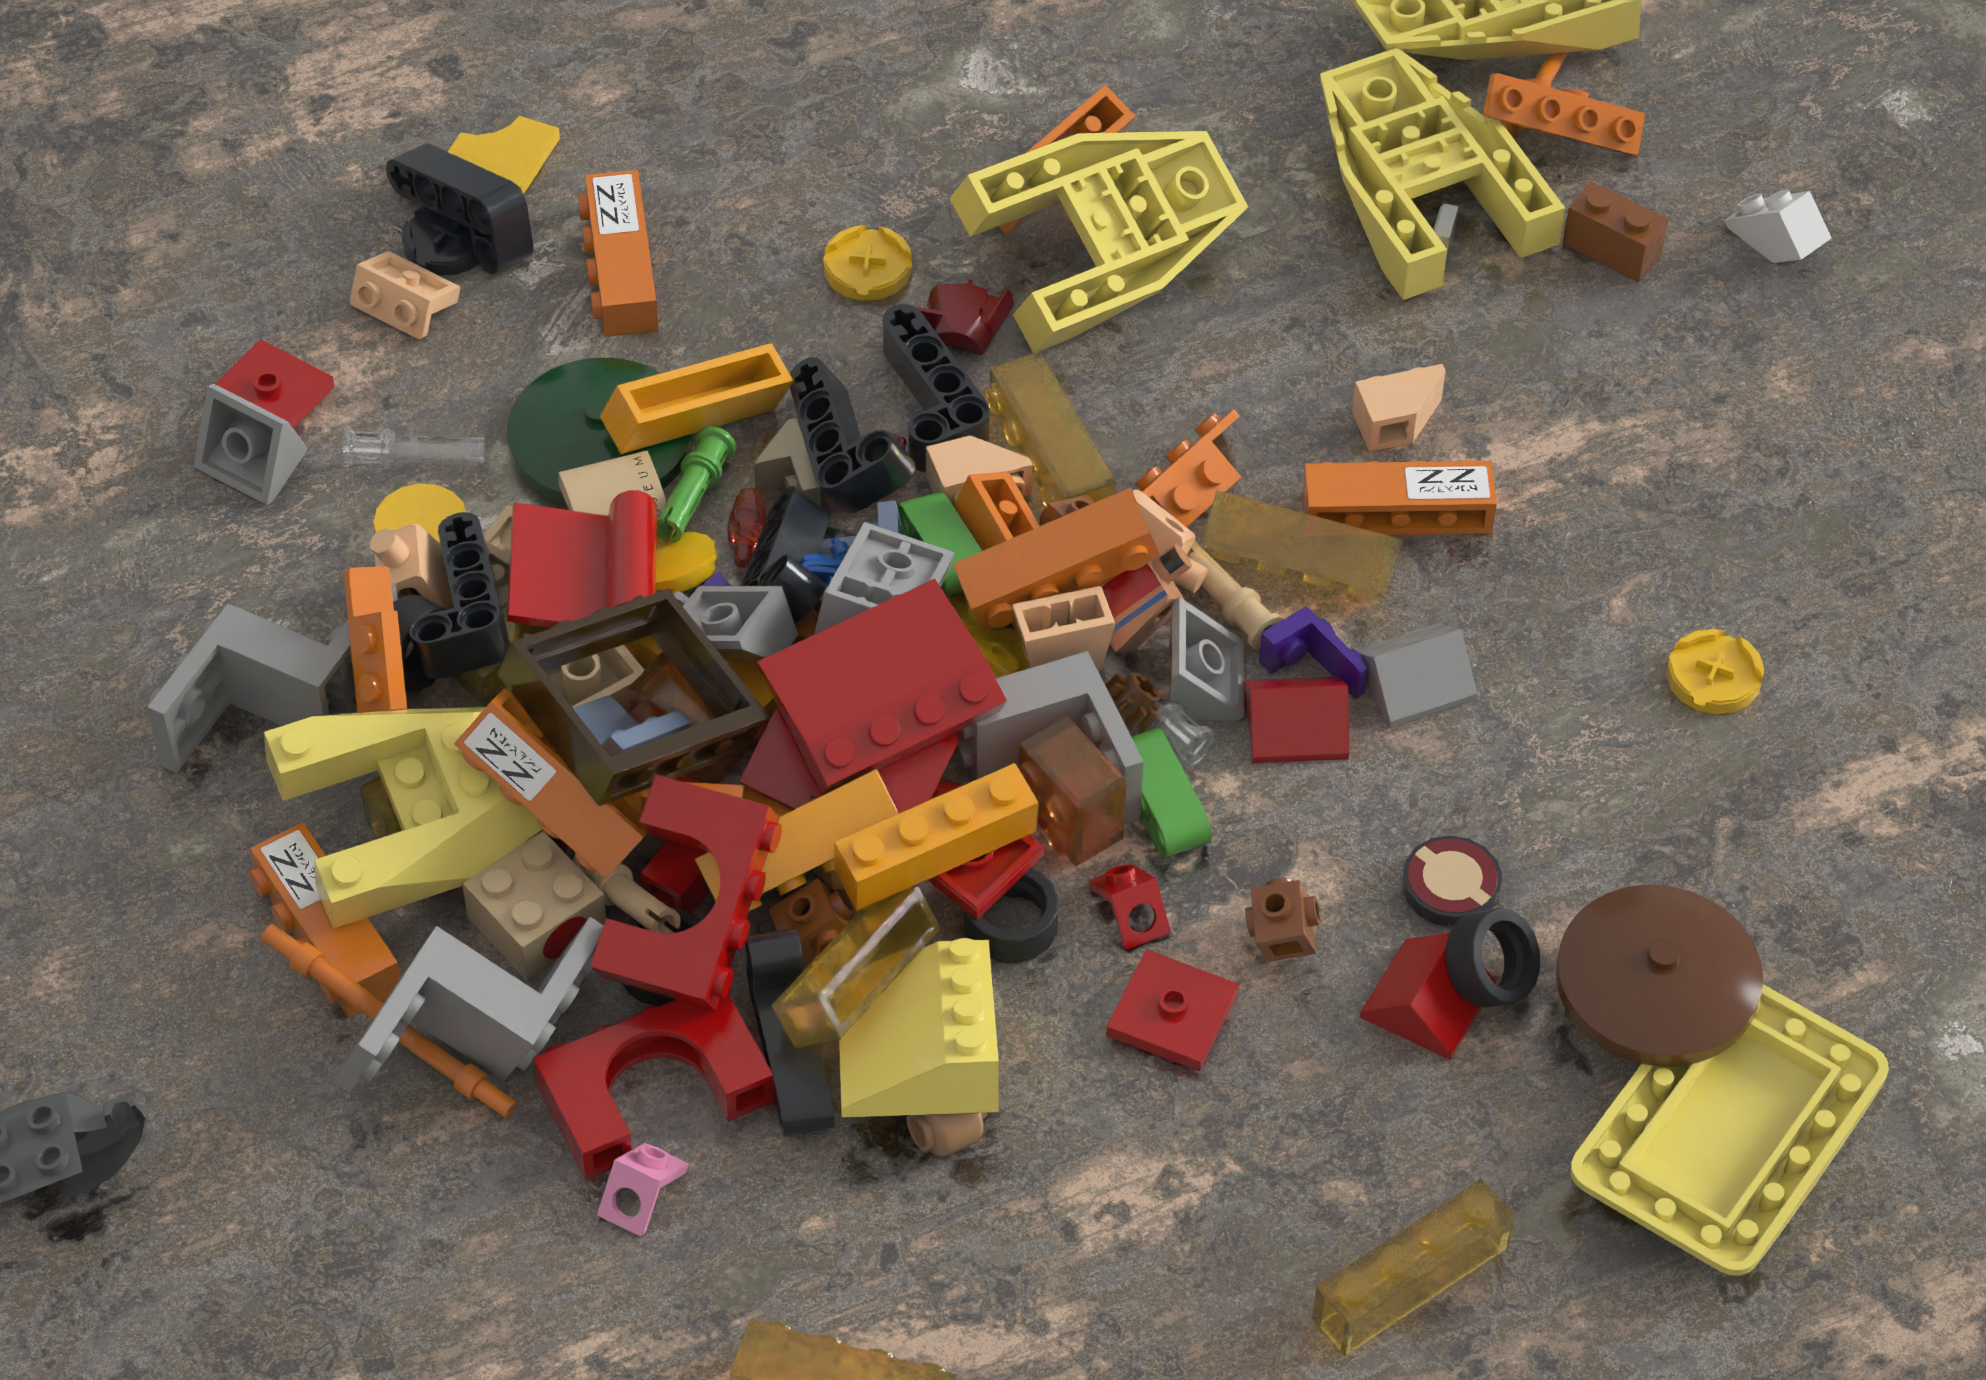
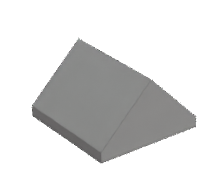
M215 384L207 386L193 467L269 505L277 497L308 447L288 421Z
M1181 597L1176 598L1172 603L1169 642V719L1240 720L1244 717V640Z
M1435 623L1355 649L1360 653L1367 665L1365 686L1389 728L1477 700V690L1462 630L1459 628Z

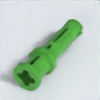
M705 426L700 429L695 437V449L684 457L681 463L682 477L657 518V536L661 540L668 542L674 529L675 532L671 538L672 543L680 540L707 488L716 485L722 476L721 466L724 462L731 459L736 450V443L733 437L722 428Z

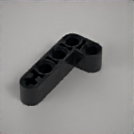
M427 143L387 161L386 173L388 180L399 195L470 228L475 257L479 265L488 274H496L532 256L533 239L526 199L522 190L511 180Z
M898 304L887 309L883 315V352L924 410L913 416L908 422V454L915 462V470L926 473L927 446L966 436H973L989 442L990 407L920 310L909 304Z
M810 357L799 362L790 373L793 381L789 387L815 478L819 486L843 511L856 513L908 483L914 474L915 462L905 449L885 430H875L861 437L848 391L844 384L822 360L816 357Z
M794 486L787 488L776 499L768 512L741 586H782L794 624L813 609L826 587L825 582L801 565L800 561L805 555L818 553L830 520V514Z
M455 513L442 520L438 526V535L454 608L420 617L410 627L409 634L421 671L429 678H446L494 665L505 658L506 650L510 646L490 553L480 521L472 513Z
M791 928L748 936L745 943L748 986L764 1058L773 1073L774 1100L782 1135L786 1137L835 1128L832 1099L804 985V964L797 929Z

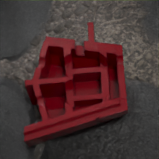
M968 279L967 283L937 284L930 291L927 309L916 308L922 312L945 345L971 349L973 353L983 355L992 341L991 339L994 338L1013 308L1014 301L1009 289H1004L1000 297L988 294L987 289L973 285V280Z

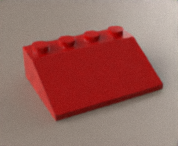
M935 578L757 661V665L822 795L999 713L1007 702L984 654Z

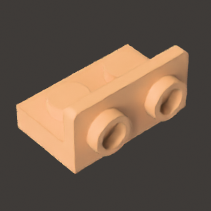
M386 251L357 264L349 302L357 309L417 339H422L427 336L431 314L458 303L461 287L390 251Z

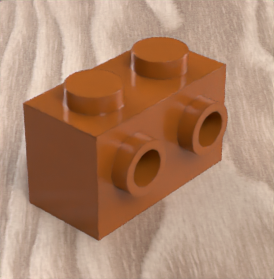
M1591 181L1568 207L1562 244L1640 282L1662 255L1668 219Z

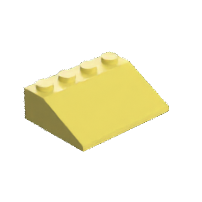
M960 938L954 941H938L837 986L842 1117L999 1112V1059L989 940Z

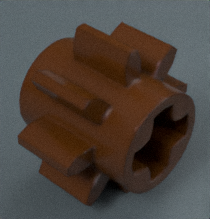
M1116 673L1105 684L1127 730L1132 731L1137 727L1141 732H1144L1159 717L1156 713L1160 708L1156 703L1160 699L1159 691L1144 675L1134 673L1124 678L1120 673Z

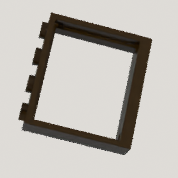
M669 589L646 597L639 595L630 602L613 608H600L591 615L574 621H561L551 629L533 635L523 634L521 639L512 641L509 648H507V653L498 672V676L598 806L650 788L655 774L674 779L755 749L770 719L767 712ZM651 635L711 711L715 719L610 757L545 672Z

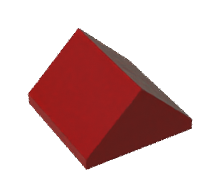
M1339 676L1243 681L1252 763L1349 759L1348 685Z
M1449 933L1405 939L1362 1008L1360 1018L1451 1060L1481 1011L1482 1006H1474L1462 998L1451 983L1446 967V943ZM1485 968L1486 973L1488 974L1492 982L1496 984V980Z

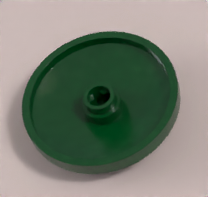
M602 357L569 362L539 376L523 390L515 401L507 425L509 453L519 476L535 492L565 506L567 504L558 485L559 472L643 451H648L662 489L666 488L682 471L681 463L686 454L691 452L693 434L621 454L600 415L617 385L661 373L638 362Z

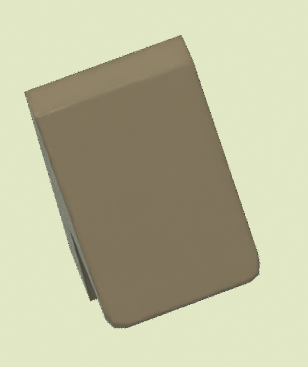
M797 418L789 419L754 463L755 491L761 493L794 486L821 507V488L816 481Z

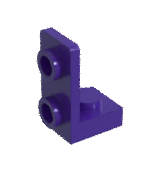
M1307 606L1262 632L1259 663L1270 674L1285 665L1296 664L1309 652L1332 676H1339L1348 685V693L1353 698L1357 699L1364 695L1367 677L1365 660L1359 652L1349 649L1336 636L1334 629L1328 621L1322 618L1319 619Z

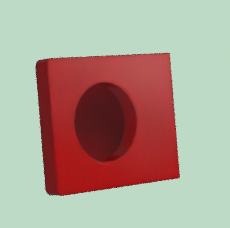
M1125 864L1113 867L1106 871L1105 874L1088 880L1090 889L1111 902L1124 948L1130 949L1171 933L1156 877L1134 864ZM1148 904L1154 912L1152 924L1144 931L1132 930L1128 921L1131 910L1137 905Z

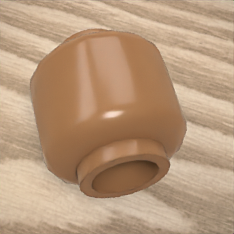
M987 1112L907 1115V1125L915 1144L922 1151H930L936 1156L944 1157L976 1143L983 1134V1119L987 1117Z

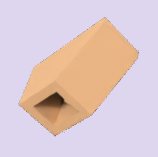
M1443 364L1417 367L1409 371L1385 376H1373L1355 382L1352 413L1369 452L1411 444L1415 441L1441 402L1445 378Z
M966 436L926 447V478L933 493L943 491L952 505H954L969 474L1008 471L1022 496L1032 495L1033 464L1030 458L973 436Z

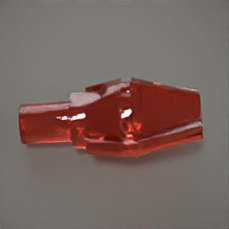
M758 487L744 488L740 491L728 520V540L735 546L734 564L742 568H747L767 515L763 492Z

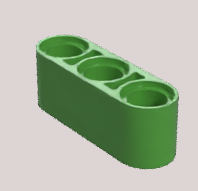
M938 491L897 503L903 535L955 552L951 569L941 589L947 598L964 593L953 564L981 552L982 549L943 491Z
M1156 728L1131 736L1144 761L1140 818L1160 856L1166 858L1211 843L1212 832L1206 812L1163 731L1160 728Z

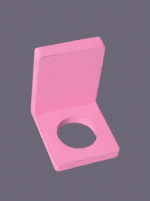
M643 1143L614 1160L597 1215L638 1236L644 1235L660 1188L686 1174L689 1163L647 1143ZM620 1188H630L639 1196L641 1208L636 1216H627L618 1209L616 1194Z

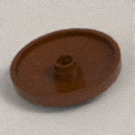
M1639 885L1607 893L1593 900L1573 918L1560 944L1556 964V983L1566 1012L1574 1024L1590 1040L1608 1052L1626 1060L1651 1066L1668 1067L1689 1065L1710 1059L1727 1050L1744 1035L1751 1025L1758 1008L1762 993L1763 970L1752 938L1739 921L1727 910L1701 895L1684 889L1662 885Z

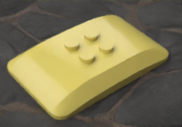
M1763 984L1758 1008L1751 1025L1744 1035L1727 1050L1705 1061L1689 1065L1668 1067L1640 1065L1576 1151L1570 1166L1571 1178L1582 1191L1716 1270L1728 1275L1737 1276L1749 1273L1757 1266L1786 1227L1878 1094L1888 1075V1061L1884 1054L1876 1047Z

